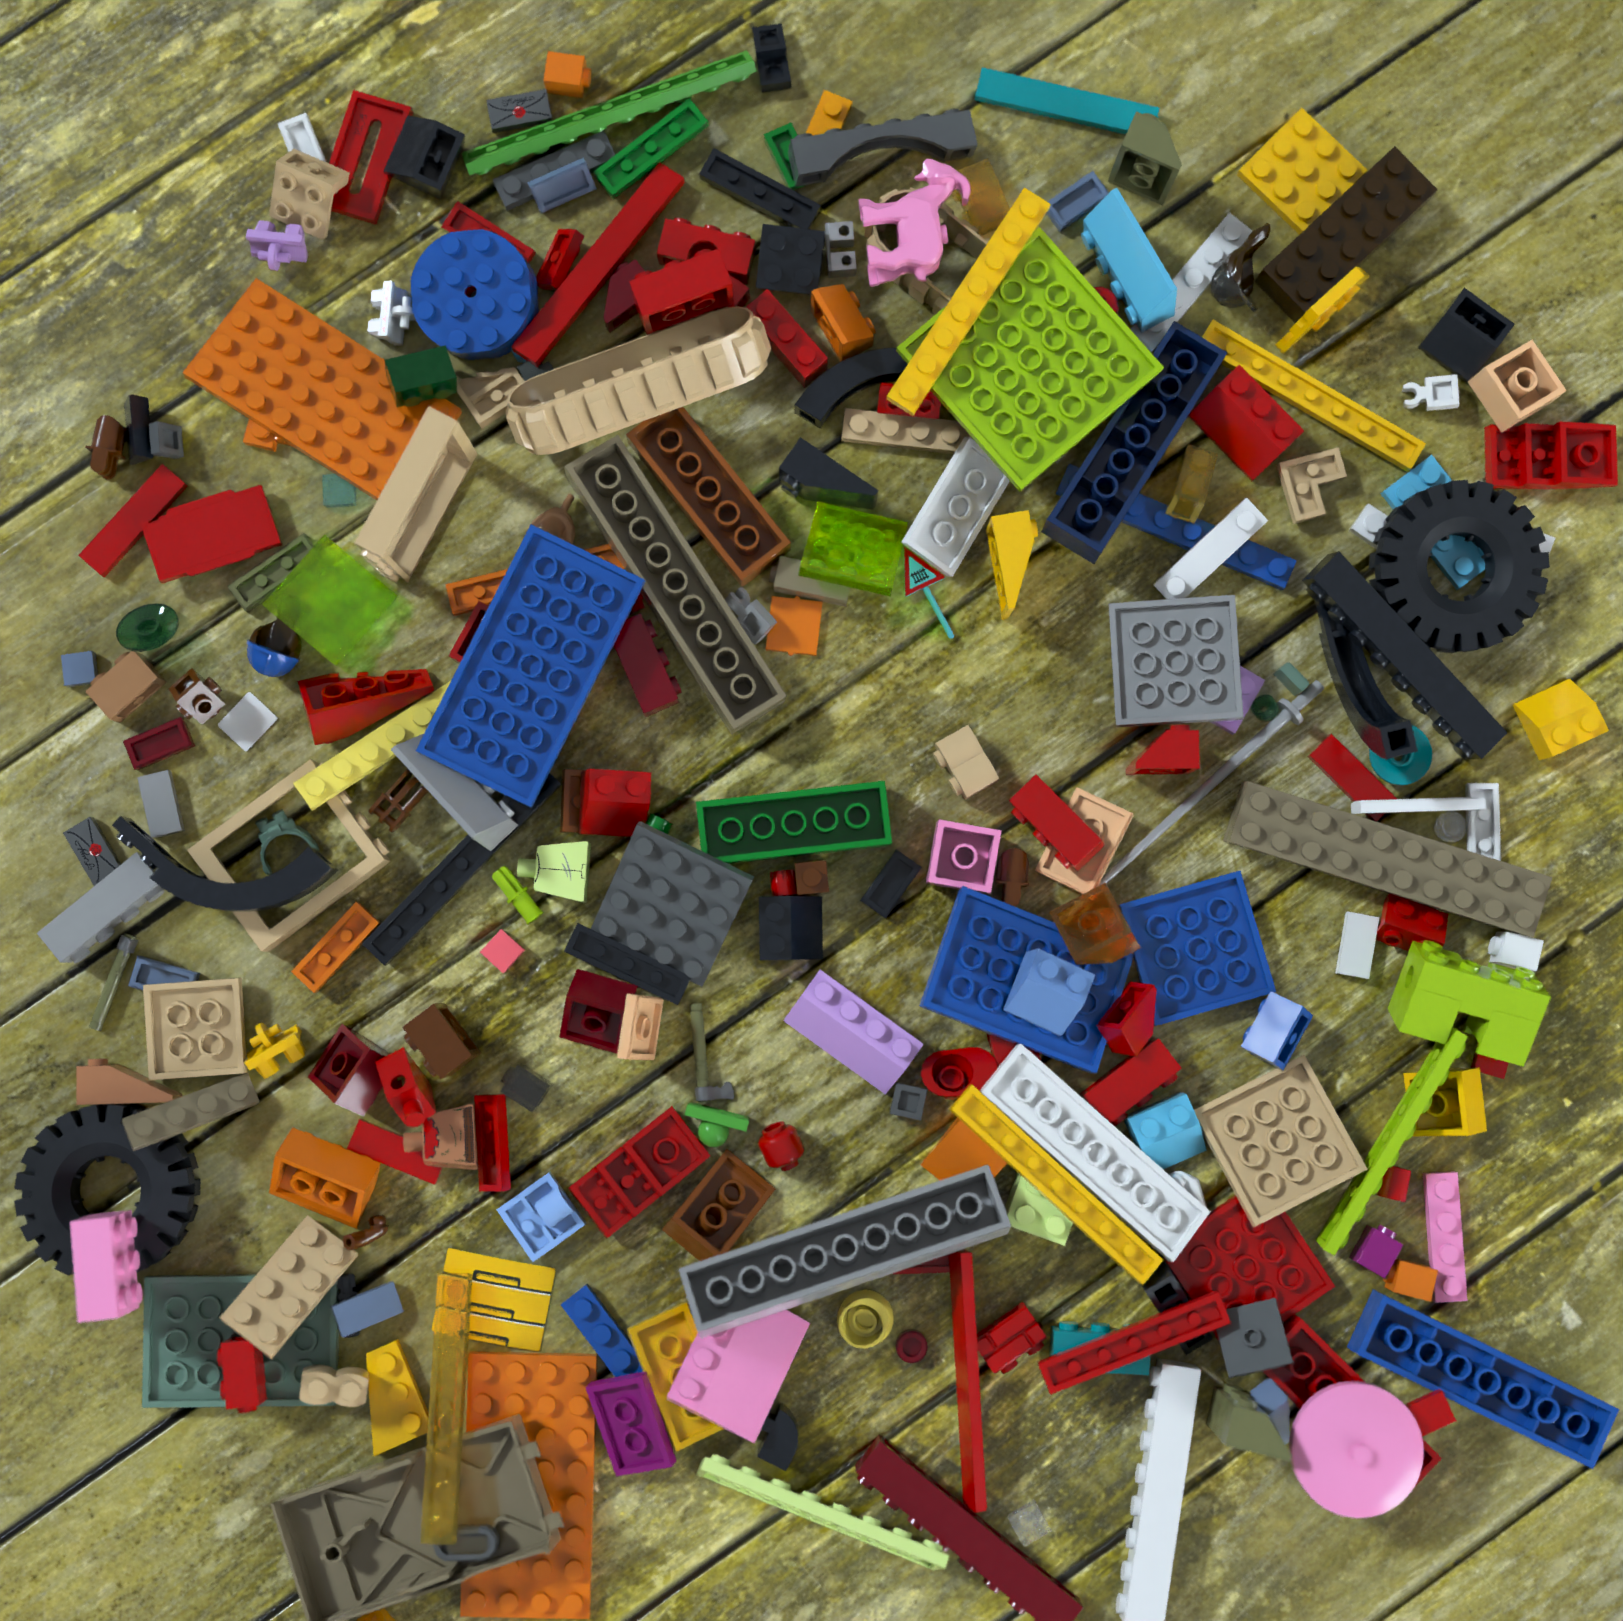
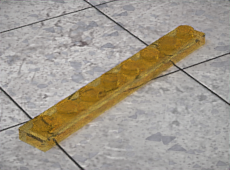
M438 1273L420 1540V1543L452 1545L456 1544L473 1275L469 1273Z

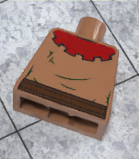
M469 1104L436 1112L434 1115L426 1118L422 1124V1132L404 1133V1152L423 1151V1162L427 1166L478 1170L474 1105Z

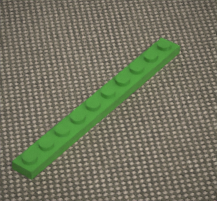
M746 50L461 154L469 175H482L491 171L494 166L502 163H516L522 156L527 154L544 153L552 145L574 142L580 135L589 132H602L608 125L616 122H630L635 119L636 115L641 113L658 112L666 104L675 101L678 103L685 102L687 99H691L694 94L702 91H716L722 84L727 82L744 81L749 78L750 74L757 72L753 58Z

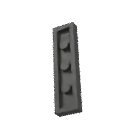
M602 131L493 179V182L506 211L534 199L527 182L581 158H584L590 173H594L596 169L615 156V153L605 132Z

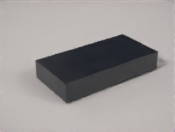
M896 849L860 901L886 919L922 867Z

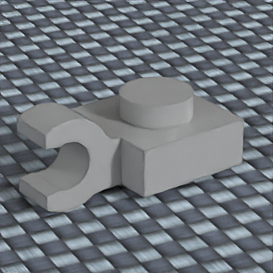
M742 587L738 588L735 593L731 592L725 599L730 609L739 616L737 620L754 645L760 642L777 623L757 599L750 603V596Z

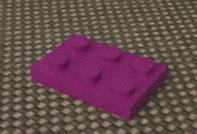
M646 1371L592 1381L585 1387L616 1477L669 1468L676 1463L677 1460Z

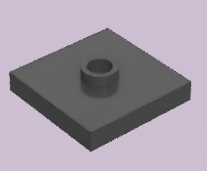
M1276 1298L1226 1309L1231 1323L1216 1330L1230 1379L1294 1364Z

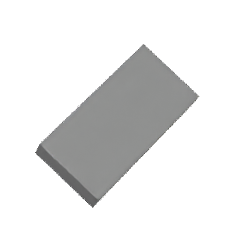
M165 770L137 777L150 836L155 839L185 831L171 771Z

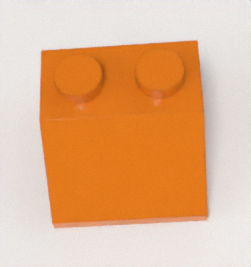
M844 284L816 288L811 291V313L840 362L872 347L874 342L873 334L876 333L871 320L868 317L863 318L858 310L861 306L857 296L853 291L848 292Z

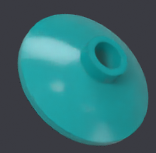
M1413 725L1418 751L1402 755L1400 761L1394 758H1381L1369 748V759L1373 770L1381 779L1390 784L1408 785L1421 779L1430 768L1432 762L1430 741L1419 728Z

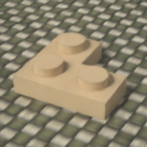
M1339 447L1277 464L1293 524L1323 517L1326 514L1318 486L1344 480L1347 477Z

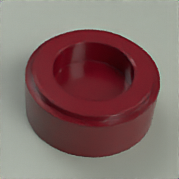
M907 1329L901 1332L896 1339V1351L903 1361L917 1363L925 1357L928 1344L925 1336L920 1331Z

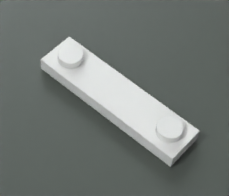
M1245 498L1153 585L1166 599L1187 597L1268 520L1248 498Z

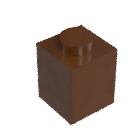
M826 860L794 863L797 896L829 893Z

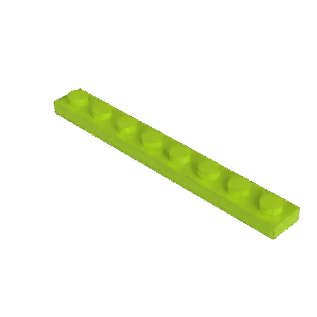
M1452 1027L1446 1045L1438 1042L1435 1043L1366 1156L1364 1163L1368 1170L1354 1176L1315 1241L1323 1250L1335 1256L1338 1249H1342L1347 1244L1349 1231L1354 1223L1359 1222L1366 1211L1365 1205L1371 1195H1375L1380 1190L1383 1182L1382 1177L1387 1169L1393 1167L1398 1160L1399 1149L1404 1141L1409 1140L1416 1129L1415 1123L1421 1113H1425L1430 1108L1433 1101L1432 1095L1437 1087L1443 1085L1447 1080L1449 1068L1454 1059L1459 1058L1466 1048L1465 1041L1468 1038L1467 1035Z

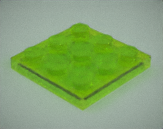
M818 502L798 576L891 597L903 547L901 542L905 537L908 522Z
M324 534L262 605L337 667L398 596Z

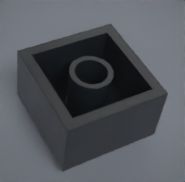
M763 224L756 288L811 295V291L820 286L825 231Z

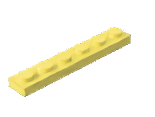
M450 682L293 783L294 787L311 811L396 757L391 751L395 745L424 734Z

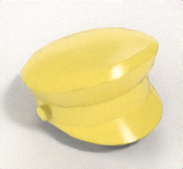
M872 1290L856 1291L845 1298L837 1314L839 1333L848 1344L855 1348L866 1349L876 1346L880 1342L882 1343L892 1330L893 1310L890 1303L881 1294Z

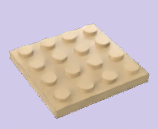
M1305 1055L1288 1062L1284 1071L1276 1068L1194 1110L1202 1133L1252 1227H1256L1368 1170Z

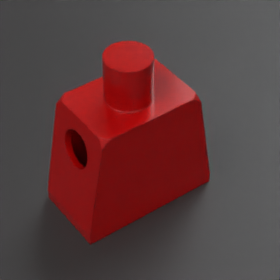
M404 1047L375 1061L386 1099L406 1126L418 1127L424 1123L426 1118L434 1115L436 1108L432 1086ZM398 1077H405L406 1082L404 1085H402L401 1080H397Z

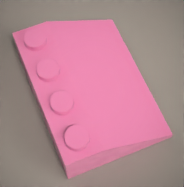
M786 1309L704 1338H700L697 1333L667 1395V1400L755 1443L810 1323Z

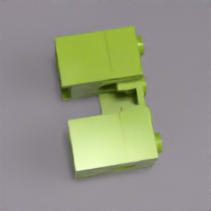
M1424 940L1423 943L1412 941L1387 1008L1399 1032L1446 1045L1458 1011L1469 1014L1463 1031L1464 1033L1474 1035L1478 1041L1477 1054L1524 1067L1551 999V996L1543 987V983L1535 976V972L1521 966L1512 969L1490 962L1487 967L1473 961L1462 959L1459 953L1442 949L1443 947L1433 941Z

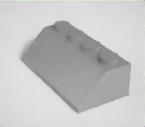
M424 734L395 745L391 751L468 835L488 850L492 851L518 826L511 818L515 812L503 800L499 803L495 801L491 796L495 792L492 788L417 752L416 749Z

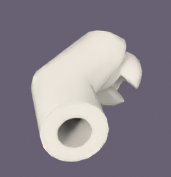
M1174 1171L1170 1174L1174 1180L1207 1207L1200 1181L1196 1177L1184 1171Z

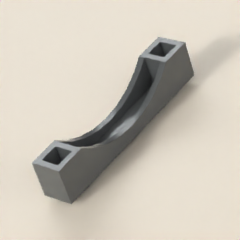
M950 109L941 115L920 114L913 119L904 121L895 118L884 122V124L874 126L864 123L856 126L854 129L842 131L839 128H834L826 131L824 134L813 136L810 133H803L790 140L788 156L795 187L826 182L833 172L848 160L877 149L901 148L915 150L930 155L941 162L972 158L978 143L970 110Z

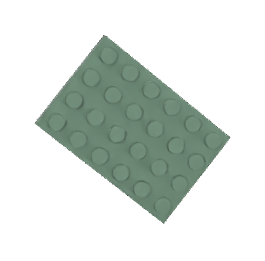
M257 1274L148 1275L144 1277L142 1408L226 1407L225 1400H222L220 1396V1383L224 1379L223 1367L220 1368L218 1366L217 1351L218 1348H221L220 1343L231 1337H240V1335L222 1322L220 1317ZM338 1280L272 1359L263 1353L267 1400L257 1407L337 1405L333 1401L322 1405L308 1404L301 1401L299 1395L302 1373L305 1367L326 1365L335 1370L339 1369V1329L331 1309V1305L338 1303Z

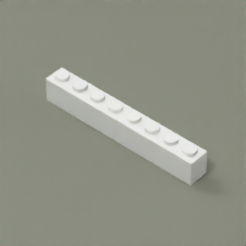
M1157 1358L1156 1367L1152 1366L1150 1370L1149 1384L1153 1386L1151 1399L1147 1398L1144 1414L1145 1418H1148L1147 1431H1142L1140 1437V1450L1144 1452L1142 1463H1137L1135 1471V1482L1139 1483L1137 1496H1132L1130 1514L1134 1516L1133 1526L1128 1528L1126 1532L1125 1545L1126 1548H1129L1128 1560H1123L1121 1566V1581H1124L1123 1594L1118 1593L1116 1599V1613L1119 1614L1122 1621H1165L1201 1370L1195 1364Z

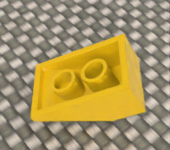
M1029 510L991 516L986 528L1002 620L1008 619L1015 608L1034 544V538L1038 537L1037 523L1035 518L1030 519Z

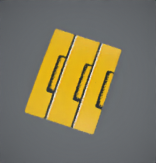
M448 1248L432 1331L492 1344L539 1351L556 1269Z

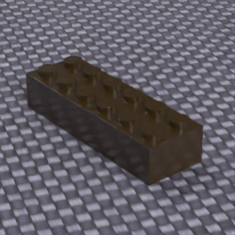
M1394 146L1266 265L1254 282L1296 323L1312 305L1356 266L1362 265L1423 208L1438 189Z

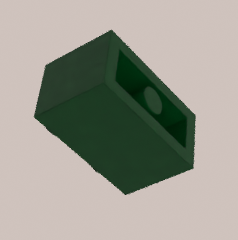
M446 345L385 360L386 377L396 407H412L425 400L434 398L445 399L457 393V377Z

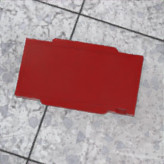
M262 485L236 493L233 490L217 493L167 510V514L158 517V520L152 522L147 520L140 523L159 581L162 584L188 575L195 576L251 558L256 553L283 545Z

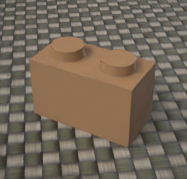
M135 650L120 655L114 662L115 666L107 673L103 672L97 675L90 683L92 686L85 691L110 720L121 723L167 683L146 657Z

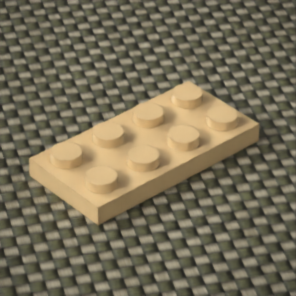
M307 1215L221 1315L220 1319L272 1359L357 1258L358 1254L355 1250H347L342 1240Z

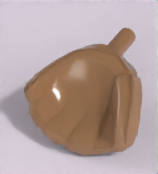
M568 494L560 508L553 507L536 517L531 524L573 544L575 527L567 511L575 497L572 494Z

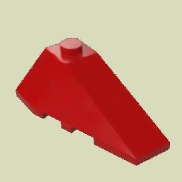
M427 669L388 671L384 676L378 677L369 676L368 672H358L357 678H340L339 673L297 681L315 745L330 744L336 740L347 738L434 691Z

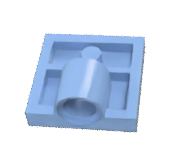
M548 1172L497 1209V1212L532 1262L586 1225L585 1220L551 1172Z

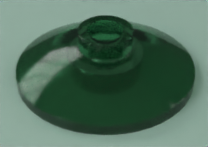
M157 603L143 605L130 611L121 619L116 629V637L120 645L127 650L135 652L153 650L168 642L175 635L179 626V618L170 606Z

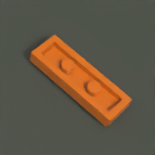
M355 902L291 972L313 993H317L378 928L381 922L363 905Z

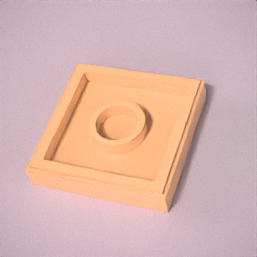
M636 994L626 995L617 1058L627 1060L655 1059L664 1002L663 998Z

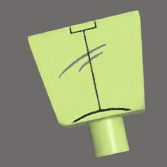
M581 841L537 846L536 859H518L517 877L534 878L535 891L587 903L591 843Z

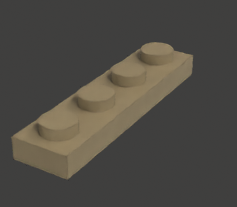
M247 1072L123 1118L122 1124L132 1150L136 1151L259 1104V1099Z

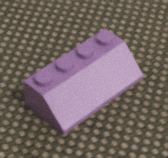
M822 970L817 972L783 1020L885 1095L924 1045Z

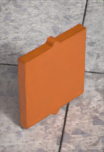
M772 596L770 614L777 623L767 633L766 650L786 652L789 656H793L794 653L816 656L823 602L803 600L799 596L794 598Z

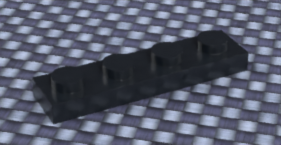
M713 148L699 173L701 180L789 227L810 229L821 210L820 204Z
M577 923L564 952L676 1005H679L691 979L685 973L666 964H661L657 960L632 950L630 947L580 923Z

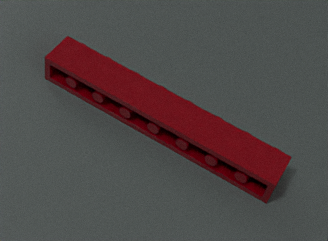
M881 1435L876 1437L855 1464L856 1473L859 1474L857 1479L869 1490L875 1487L884 1495L882 1500L895 1511L900 1508L908 1514L907 1520L912 1526L921 1532L924 1528L934 1536L932 1539L934 1543L941 1545L943 1551L948 1552L950 1549L958 1555L957 1561L970 1573H973L974 1570L984 1577L983 1583L994 1593L998 1594L999 1591H1002L1010 1598L1008 1603L1020 1614L1023 1615L1026 1611L1035 1618L1034 1621H1074L1084 1608L1078 1596Z

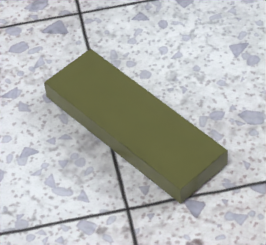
M303 533L227 587L244 611L248 613L324 559L308 536Z

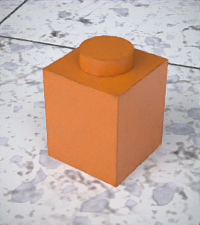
M548 51L543 80L547 94L583 98L585 87L589 88L591 83V69L587 68L585 56Z
M1396 1258L1383 1281L1385 1282V1288L1394 1293L1431 1302L1438 1270L1427 1265Z

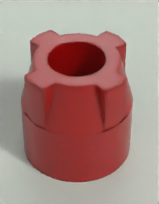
M794 869L770 872L772 896L797 895Z

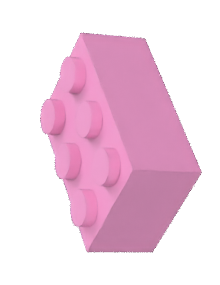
M132 1210L91 1214L70 1221L78 1323L116 1319L139 1308L143 1293L141 1284L137 1283L136 1270L140 1266V1256L134 1247V1237L137 1235V1222L132 1217Z

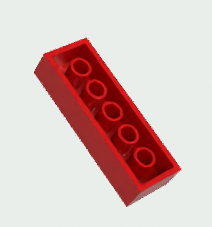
M1293 1315L1283 1322L1294 1364L1262 1371L1275 1382L1299 1409L1302 1408L1309 1398L1325 1387L1346 1381L1365 1382L1297 1315ZM1423 1439V1464L1414 1488L1442 1459Z

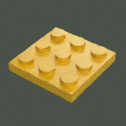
M1301 108L1238 170L1236 175L1300 235L1367 172V169Z

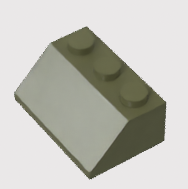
M1136 111L1107 182L1163 206L1182 166L1166 124L1160 122L1152 114H1141Z
M1225 1384L1224 1388L1214 1386L1206 1425L1225 1446L1291 1461L1292 1455L1268 1415L1258 1406V1402L1250 1399L1251 1395L1244 1393L1243 1388L1232 1384Z

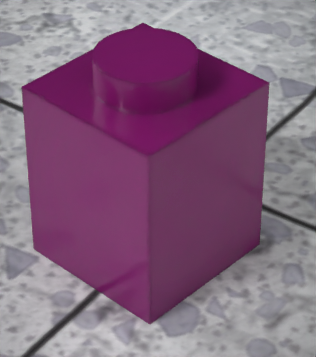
M1380 1224L1377 1229L1366 1225L1349 1258L1373 1273L1386 1278L1403 1244L1394 1240L1397 1234Z

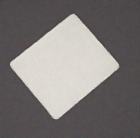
M248 692L218 723V727L244 751H248L277 720V716L251 692Z

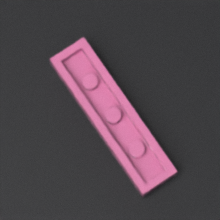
M1458 1172L1422 1173L1429 1266L1438 1270L1432 1301L1435 1303L1468 1301Z

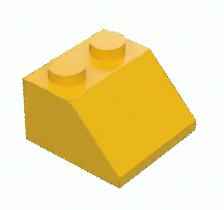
M1567 679L1512 704L1539 761L1558 755L1609 731L1596 702L1571 679Z
M1480 1067L1449 1069L1447 1080L1443 1085L1438 1086L1432 1095L1433 1101L1430 1108L1425 1113H1421L1415 1123L1416 1129L1412 1137L1470 1136L1487 1131ZM1418 1072L1403 1073L1405 1092Z

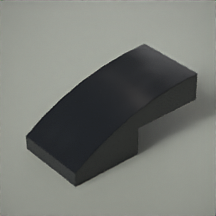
M782 23L752 27L761 92L792 89Z

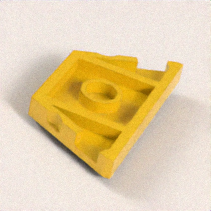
M1356 266L1312 305L1292 326L1290 332L1279 340L1275 346L1284 354L1311 329L1317 332L1330 320V317L1336 311L1342 310L1352 300V297L1361 289L1359 286L1369 278V275L1362 267Z

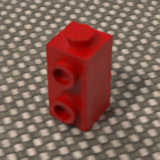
M242 1336L228 1338L220 1343L221 1348H218L217 1351L218 1366L220 1368L223 1367L224 1380L220 1383L221 1399L225 1400L226 1409L237 1408V1413L256 1411L257 1406L267 1400L263 1353Z

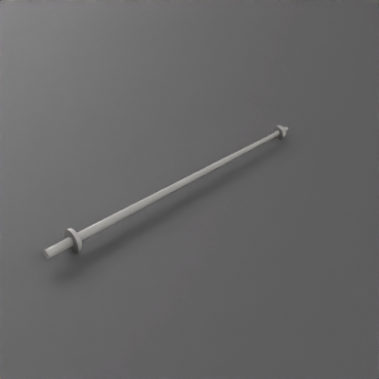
M1315 680L1292 702L1281 698L1277 702L1281 712L1103 876L1095 894L1287 722L1291 721L1296 725L1302 723L1304 719L1300 711L1324 690L1323 685ZM1082 895L1054 923L1061 925L1090 898Z

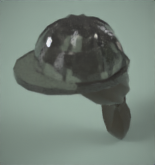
M1269 223L1252 231L1246 242L1243 243V246L1231 252L1225 261L1219 262L1220 266L1213 274L1211 280V292L1220 305L1228 308L1248 305L1253 312L1258 310L1251 298L1254 286L1252 258L1255 251L1269 237L1271 231Z

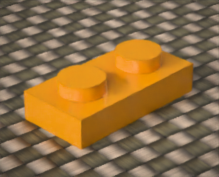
M824 90L806 133H810L813 136L824 134L826 131L834 128L842 130L852 108V101Z

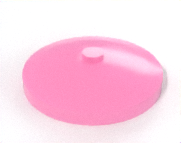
M1340 1382L1315 1393L1299 1410L1289 1437V1451L1292 1455L1291 1465L1300 1485L1323 1508L1345 1517L1367 1518L1393 1509L1410 1494L1422 1469L1424 1455L1422 1435L1412 1413L1390 1392L1366 1382Z

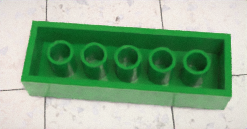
M885 781L696 802L701 851L727 864L892 845Z

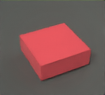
M500 929L480 953L502 973H505L522 955L525 949L508 933Z

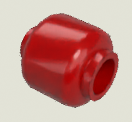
M779 1121L770 1124L761 1131L762 1136L759 1138L758 1146L769 1167L788 1171L799 1164L798 1159L803 1155L805 1149L793 1125Z

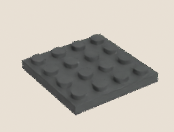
M639 821L591 929L630 947L632 950L643 953L661 964H666L685 973L691 978V982L702 987L754 876Z

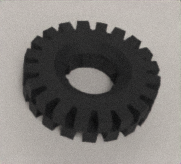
M1456 480L1446 484L1441 483L1420 491L1404 500V504L1394 508L1385 519L1388 523L1385 527L1378 530L1373 544L1378 546L1376 552L1370 554L1369 569L1375 570V579L1369 580L1370 585L1429 648H1435L1436 652H1468L1488 648L1503 642V638L1513 636L1524 627L1522 623L1524 619L1533 617L1540 605L1535 601L1536 597L1545 594L1548 578L1541 577L1542 569L1550 568L1549 552H1541L1539 544L1546 542L1541 527L1532 528L1529 522L1535 516L1526 505L1517 507L1514 504L1516 496L1505 489L1497 492L1494 491L1493 484L1482 481L1471 484L1468 483V480ZM1449 535L1465 537L1464 541H1472L1484 553L1481 558H1484L1486 570L1485 577L1480 581L1482 585L1473 596L1471 594L1463 596L1464 601L1448 599L1447 594L1441 595L1431 584L1430 580L1432 578L1428 576L1427 561L1432 556V553H1430L1432 548L1440 539L1441 541L1448 540Z
M99 1104L82 1107L80 1110L70 1111L55 1119L57 1123L46 1126L35 1137L38 1141L36 1146L27 1148L21 1160V1163L25 1164L26 1168L25 1171L17 1173L14 1189L22 1190V1198L14 1200L16 1217L25 1215L27 1224L20 1227L26 1241L35 1239L39 1246L34 1252L44 1262L52 1259L56 1261L57 1264L54 1269L68 1276L74 1274L70 1221L91 1215L83 1205L84 1199L80 1195V1184L82 1178L86 1177L84 1172L95 1160L97 1162L104 1161V1156L117 1157L121 1159L120 1163H128L138 1176L137 1182H140V1200L135 1203L134 1206L137 1208L132 1214V1217L137 1222V1235L134 1237V1247L140 1256V1266L136 1270L137 1273L160 1262L172 1253L170 1250L174 1246L179 1245L189 1232L185 1228L188 1223L194 1221L198 1210V1205L193 1204L194 1197L200 1195V1179H194L193 1169L199 1168L195 1154H188L184 1148L189 1142L181 1133L133 1151L122 1124L123 1118L149 1108L136 1104Z

